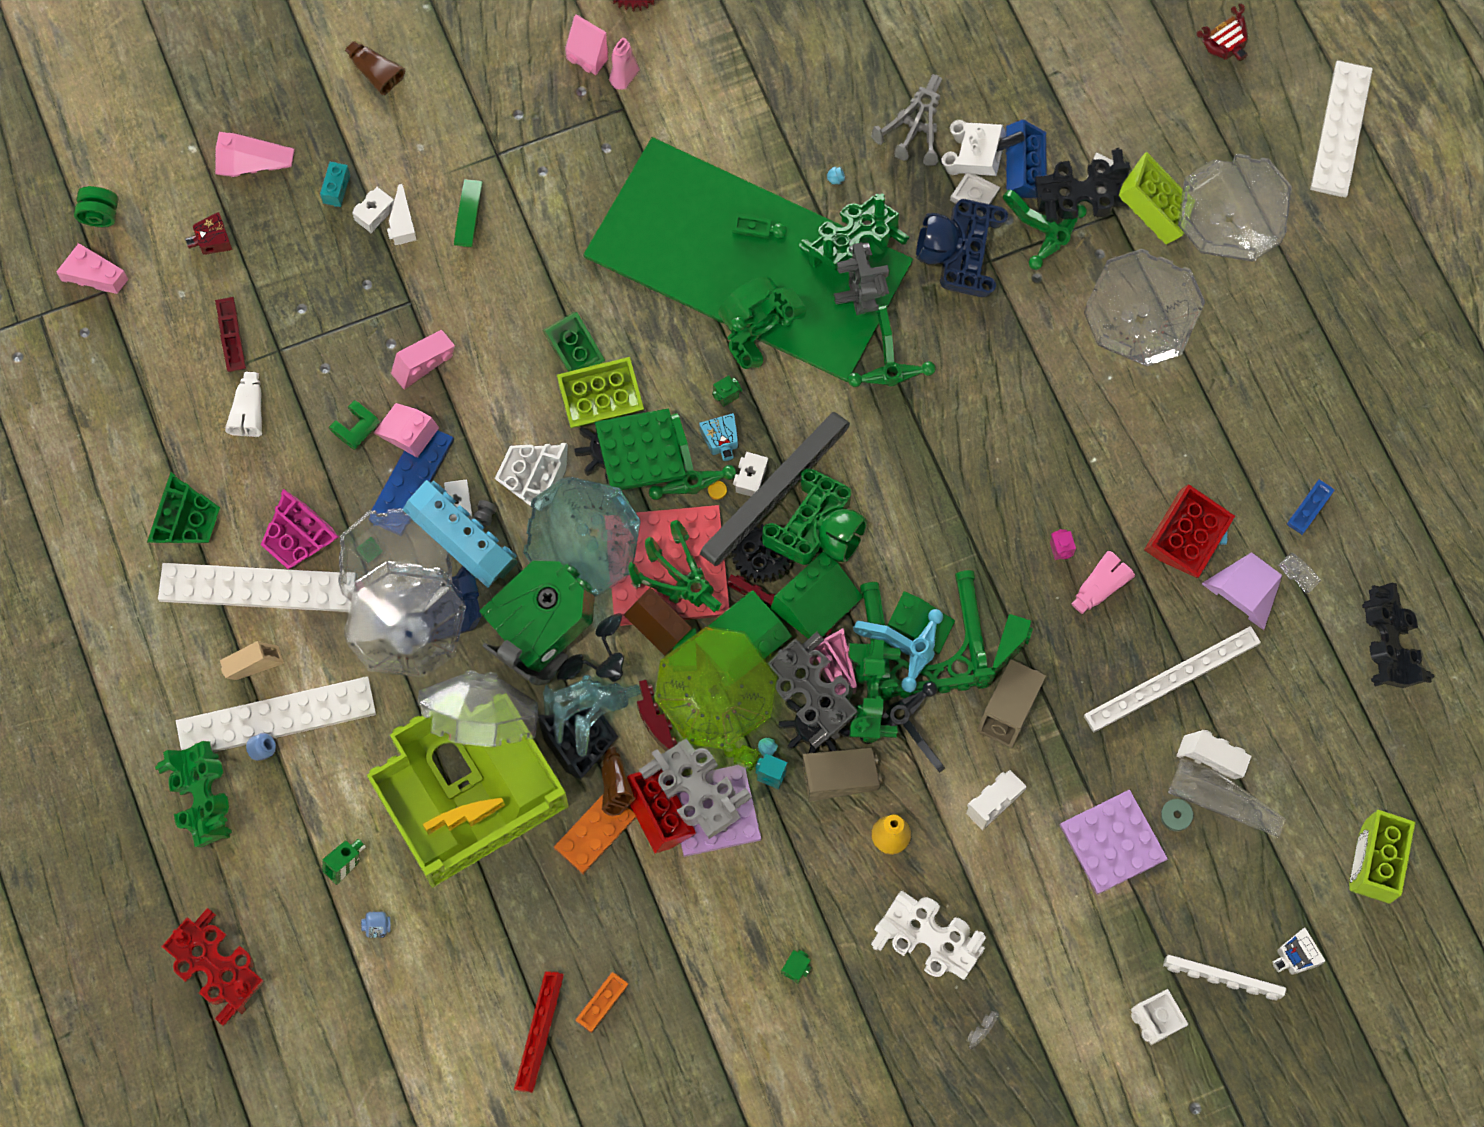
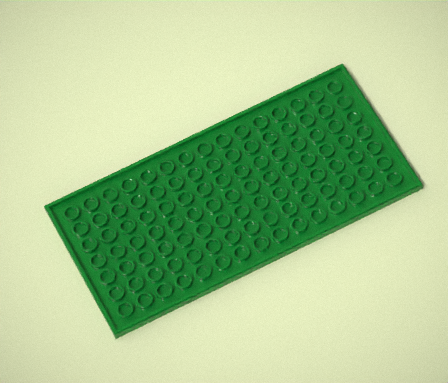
M651 137L583 254L584 258L723 324L725 323L719 316V309L725 299L740 286L760 277H770L778 289L786 287L792 288L806 307V315L803 319L793 320L789 326H783L778 323L775 327L761 334L757 340L845 382H848L849 375L853 373L879 325L877 311L856 315L853 301L841 304L835 303V293L850 291L849 272L839 273L837 269L829 268L824 262L819 263L816 267H812L809 264V255L799 248L803 239L810 243L815 242L819 238V227L826 221H829L838 228L845 226L654 137ZM735 214L772 219L771 226L779 223L783 224L787 229V233L783 238H776L770 233L769 239L732 233ZM863 238L860 243H869L872 253L869 259L870 267L875 268L888 265L889 275L885 279L889 294H885L883 297L880 295L879 298H875L876 305L885 304L886 308H888L911 266L913 258L888 246L881 250L880 247L873 243L872 239ZM839 241L837 242V244L844 245L846 244V242Z

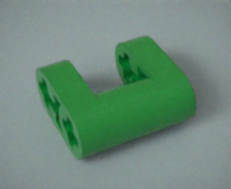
M353 400L348 409L360 419L356 425L349 431L335 420L328 428L351 449L356 450L380 424V421L363 405Z

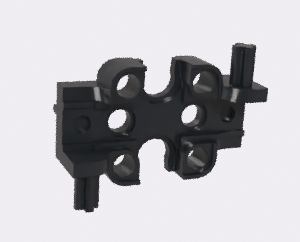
M1116 148L1111 150L1113 159L1111 167L1104 159H1092L1091 165L1087 167L1088 178L1084 181H1078L1073 177L1070 161L1059 162L1055 166L1053 174L1036 176L1035 188L1038 212H1045L1046 221L1052 223L1057 221V214L1062 219L1077 218V205L1083 201L1092 205L1094 217H1106L1111 213L1113 207L1128 206L1119 196L1122 184L1128 177L1130 162H1124L1122 149ZM1102 186L1106 189V192L1100 194L1096 191V188ZM1067 189L1070 194L1062 196L1059 191ZM1100 203H1105L1108 206H1102ZM1067 205V206H1070L1071 208H1070V209H1066V208H1064L1063 206Z
M1392 582L1380 587L1376 585L1371 586L1372 589L1369 590L1370 600L1365 601L1362 604V608L1366 612V623L1371 627L1377 628L1381 634V642L1374 641L1369 646L1371 658L1378 664L1379 674L1373 675L1371 682L1374 683L1375 687L1386 684L1399 688H1406L1423 682L1431 683L1434 674L1426 671L1420 665L1422 662L1421 650L1405 649L1399 642V634H1409V630L1418 628L1415 613L1401 606L1397 583Z

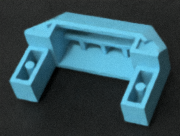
M426 480L409 498L403 511L487 588L498 577L503 579L518 563L515 559L517 555L506 546L500 547L497 544L499 540L491 532L485 533L483 531L485 527L475 518L471 520L468 517L470 513L462 506H455L456 500L446 493L447 491L435 481L429 482ZM456 515V521L452 522L450 516ZM466 528L471 529V533L469 535H466L464 533ZM481 541L486 543L484 548L479 547Z

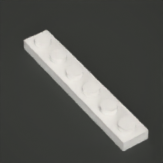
M1167 955L1163 966L1168 967V970L1179 973L1183 971L1193 978L1201 976L1207 978V981L1211 983H1226L1227 987L1232 989H1239L1240 987L1247 989L1246 992L1250 994H1265L1266 998L1271 1000H1278V998L1281 999L1285 996L1286 988L1171 955Z

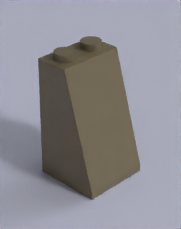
M1010 659L983 714L977 732L1012 748L1046 675Z
M871 747L803 754L802 768L809 802L878 790L879 784L882 783L881 773L876 770V765H878L877 753H873Z

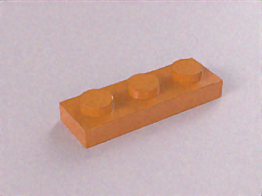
M612 972L575 1021L592 1033L629 984Z

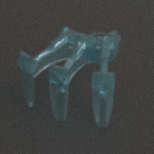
M585 675L582 677V680L556 692H553L546 685L543 691L544 716L552 715V711L554 712L556 742L561 744L564 722L575 713L592 707L586 718L577 715L575 720L577 751L579 755L585 756L592 724L608 711L614 712L615 710L626 708L629 698L638 696V694H641V690H639L637 684L623 688L617 682L605 686L599 681H592L590 675ZM573 700L565 707L560 705L562 702Z

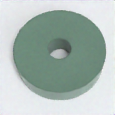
M1172 799L1163 806L1160 814L1161 821L1171 831L1185 830L1193 819L1192 808L1184 800ZM1174 813H1179L1180 818H1175Z

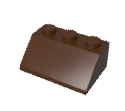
M651 587L624 614L664 656L692 629Z

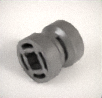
M480 500L477 506L479 510L474 513L473 518L482 525L490 526L492 514H495L497 506L491 502Z

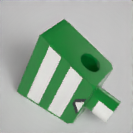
M357 839L352 844H349L345 840L322 859V871L335 885L339 884L360 862L359 853L365 848L363 842Z

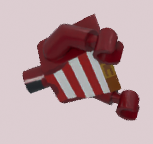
M1238 4V12L1236 6L1231 8V12L1236 17L1232 16L1211 31L1207 26L1202 27L1203 32L1201 30L1197 31V37L1203 38L1202 42L1209 54L1221 57L1224 60L1229 59L1233 55L1239 61L1247 57L1248 54L1243 49L1248 40L1247 26L1244 15H1242L1245 10L1243 4Z

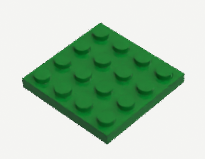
M669 408L595 422L609 487L612 488L610 489L611 492L686 478Z

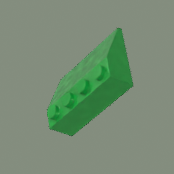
M822 552L774 596L771 609L809 639L816 632L823 637L863 599V596L840 565L826 555L825 552Z
M751 590L692 638L727 684H733L791 638L792 635L759 596Z

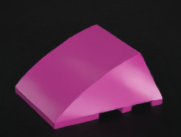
M283 489L278 506L275 507V514L267 527L261 546L287 569H291L339 537L333 528L311 508Z

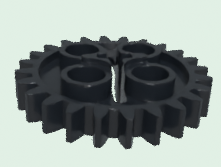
M761 524L760 528L755 526L731 552L732 557H734L732 562L736 564L735 569L740 570L741 576L747 574V580L754 577L755 583L758 578L761 579L762 583H764L766 578H768L769 582H772L773 576L778 580L779 573L785 575V569L789 570V563H793V560L764 546L762 543L763 524ZM746 549H753L754 551H752V552H746L745 550H746ZM776 554V555H779L780 557H779V558H773V557H771V556ZM758 563L763 564L762 567H756L755 565Z

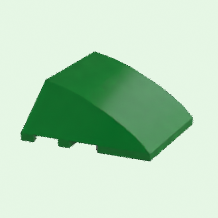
M170 472L147 543H209L220 507Z

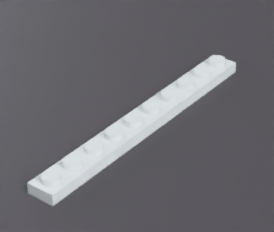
M1250 626L1084 714V718L1094 733L1258 646L1261 642Z

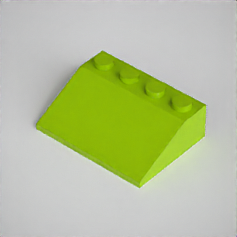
M1146 152L1122 184L1119 196L1144 221L1146 226L1167 245L1183 236L1194 200Z
M630 357L557 375V382L570 428L644 410Z

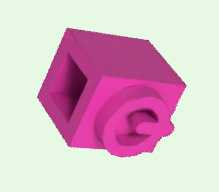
M1060 529L1051 534L1050 546L1054 559H1068L1072 557L1076 546L1071 531L1067 532V530Z

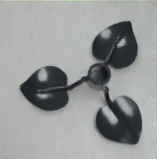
M621 613L605 618L599 623L595 631L597 637L602 636V641L609 654L607 660L597 667L589 661L583 660L584 656L582 654L573 655L560 667L557 675L558 681L573 678L581 671L584 664L595 669L598 677L609 678L611 682H616L622 677L624 656L619 652L612 654L606 641V637L614 634L620 626L622 620Z

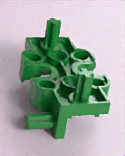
M877 193L862 205L851 203L842 209L840 216L842 217V222L847 224L846 227L838 228L829 221H826L819 227V238L813 243L803 239L799 248L809 255V264L812 267H816L819 263L824 262L829 268L836 270L837 262L853 258L852 253L849 252V246L860 243L863 238H871L873 243L883 250L888 246L891 237L905 245L909 236L898 229L899 213L885 204V195L883 193L880 195ZM866 220L872 222L869 225L863 224V222H865ZM845 241L846 244L839 245L837 244V242Z
M871 640L870 644H848L849 659L852 663L857 664L855 670L856 683L867 684L868 687L867 698L863 699V704L854 706L859 714L855 716L850 724L849 737L863 738L864 742L874 743L880 737L896 738L898 732L897 726L881 725L883 699H881V696H878L879 681L885 674V661L883 659L900 660L901 655L900 648L884 647V640Z
M201 741L182 751H164V760L158 762L155 769L159 770V774L168 770L174 771L170 774L168 780L170 792H180V795H186L191 792L194 798L190 809L174 814L176 826L180 829H188L191 832L194 847L202 848L221 838L229 839L232 830L225 827V822L228 819L224 817L229 810L228 796L225 793L213 795L211 791L213 781L222 777L224 773L221 762L217 760L219 755L212 752L210 741Z

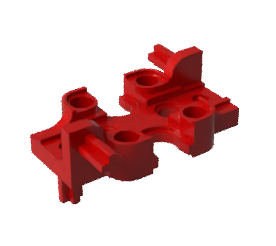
M207 908L195 922L187 917L177 929L173 930V934L161 947L176 959L173 964V970L183 981L187 982L198 971H203L207 974V983L202 987L199 994L213 1005L222 1004L224 1001L228 1003L215 1017V1020L224 1026L236 1011L241 1015L245 1012V1003L260 988L264 981L252 971L254 966L253 958L241 946L235 949L233 954L228 957H223L218 953V946L227 935L218 927L208 925L216 914ZM210 933H217L215 940L208 941ZM196 946L203 948V953L199 957H195L192 954V950ZM246 957V964L238 966L239 959ZM183 964H189L187 972L183 973L180 971ZM227 971L233 973V979L230 982H225L222 979L223 974ZM219 989V995L211 998L212 990Z

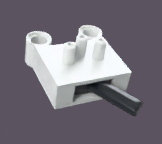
M956 120L951 124L950 131L955 141L960 144L962 143L959 157L954 152L945 153L942 157V163L950 175L963 173L996 176L1002 151L1025 141V137L1022 131L1006 137L1007 134L1003 125L965 123L962 120Z

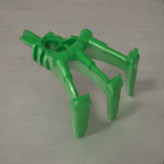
M678 520L672 521L670 528L675 543H681L686 554V560L691 572H688V575H683L662 556V550L652 537H648L645 540L648 559L651 563L658 560L677 583L676 586L647 578L639 571L634 562H630L628 571L633 587L637 589L641 584L656 589L659 593L669 596L671 602L678 603L679 598L688 600L696 607H700L704 603L713 612L718 611L722 604L712 596L713 587L705 579L701 567H697L694 557L690 554L685 542L688 540L689 535L681 522ZM696 589H701L699 592L694 593Z

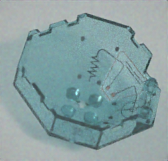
M569 476L560 479L532 499L531 518L528 519L526 532L528 539L523 551L530 563L532 561H560L563 564L568 563L571 567L574 566L581 574L579 577L586 580L593 587L591 591L595 597L605 593L629 576L628 566L635 559L641 520L620 488ZM591 528L598 530L597 538L590 536Z

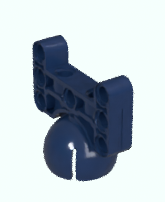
M960 199L952 209L951 220L939 213H927L922 222L923 226L927 227H922L918 236L916 259L930 265L944 264L940 277V284L944 289L982 298L988 297L996 287L993 278L980 275L988 227H1001L1008 218L1007 211L999 206ZM959 206L963 207L966 212H961ZM976 211H981L983 217L979 216ZM994 215H999L1001 221L996 220ZM970 245H974L977 251H973ZM946 276H951L954 282H949ZM964 280L970 281L971 286H967ZM982 284H986L989 290H984Z

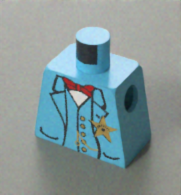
M734 413L699 423V431L711 454L721 453L723 461L733 459L732 450L738 448Z

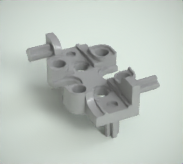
M687 738L665 753L660 754L658 749L652 752L655 759L639 769L645 779L660 769L663 770L658 782L668 799L679 792L687 793L689 795L688 804L677 809V812L687 825L695 826L699 824L709 839L722 830L726 832L728 826L739 820L740 816L736 809L752 798L746 788L735 795V790L727 776L716 785L708 784L706 776L718 764L707 749L699 748L694 750ZM701 758H707L705 763H699ZM685 769H691L692 775L685 778L682 776V772ZM670 779H673V784L667 786L666 782ZM723 788H728L726 794H720V791ZM711 799L714 801L713 806L708 809L704 808V801ZM689 811H695L693 816H686Z

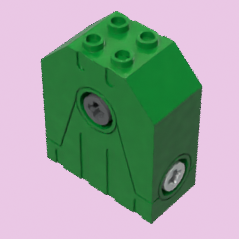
M532 561L479 612L504 641L508 640L522 650L519 659L527 668L540 672L593 623L595 595L591 591L593 587L586 580L579 577L581 574L574 566L571 567L568 563L563 564L560 561Z

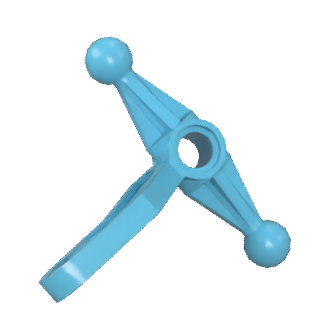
M933 609L929 612L928 619L930 622L920 636L913 641L888 626L863 621H856L853 631L858 635L884 640V642L894 648H900V651L906 655H910L908 677L904 678L901 683L902 689L906 692H912L916 689L917 683L915 679L924 666L934 657L933 649L935 646L936 626L943 620V613L938 609Z

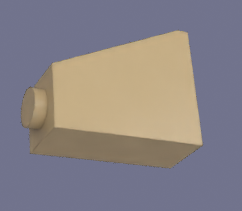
M256 641L220 660L222 666L221 671L225 678L239 680L282 665L284 661L279 646Z

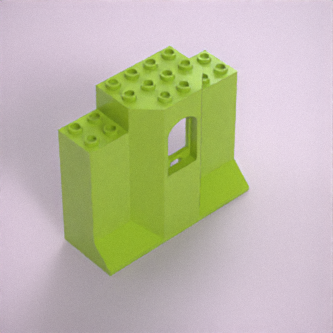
M506 694L495 696L490 700L491 703L485 706H478L473 710L472 714H470L459 695L448 697L442 705L438 707L433 706L423 716H416L404 727L399 726L395 728L390 737L400 756L389 758L386 764L381 767L376 766L372 768L369 774H367L373 789L417 861L431 888L569 807L566 792ZM451 743L458 748L472 772L448 786L435 765L432 755L438 747ZM467 780L469 781L470 784L466 785L461 789L458 788L460 784L466 782ZM502 798L505 804L504 807L472 827L468 821H465L451 831L444 825L428 835L423 826L425 822L463 805Z

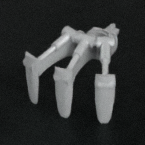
M932 74L927 87H919V92L915 93V99H911V105L906 110L900 111L897 115L898 117L881 129L879 126H874L871 133L872 139L877 144L882 145L885 139L883 136L893 128L896 129L902 123L908 124L911 129L904 144L901 143L896 146L895 157L906 161L909 157L907 148L911 140L914 139L917 131H924V133H927L928 152L923 158V163L927 166L936 165L938 163V156L933 150L934 133H937V123L933 124V115L937 112L936 107H938V101L941 98L936 91L942 78ZM923 98H929L931 102L929 104H923L921 100ZM919 107L916 119H912L910 115ZM924 111H929L928 124L920 122Z

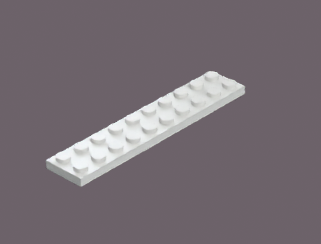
M163 563L158 600L159 602L351 612L355 574Z
M367 676L176 720L181 751L201 741H210L212 752L244 746L251 737L260 733L269 734L274 739L376 715L370 681Z

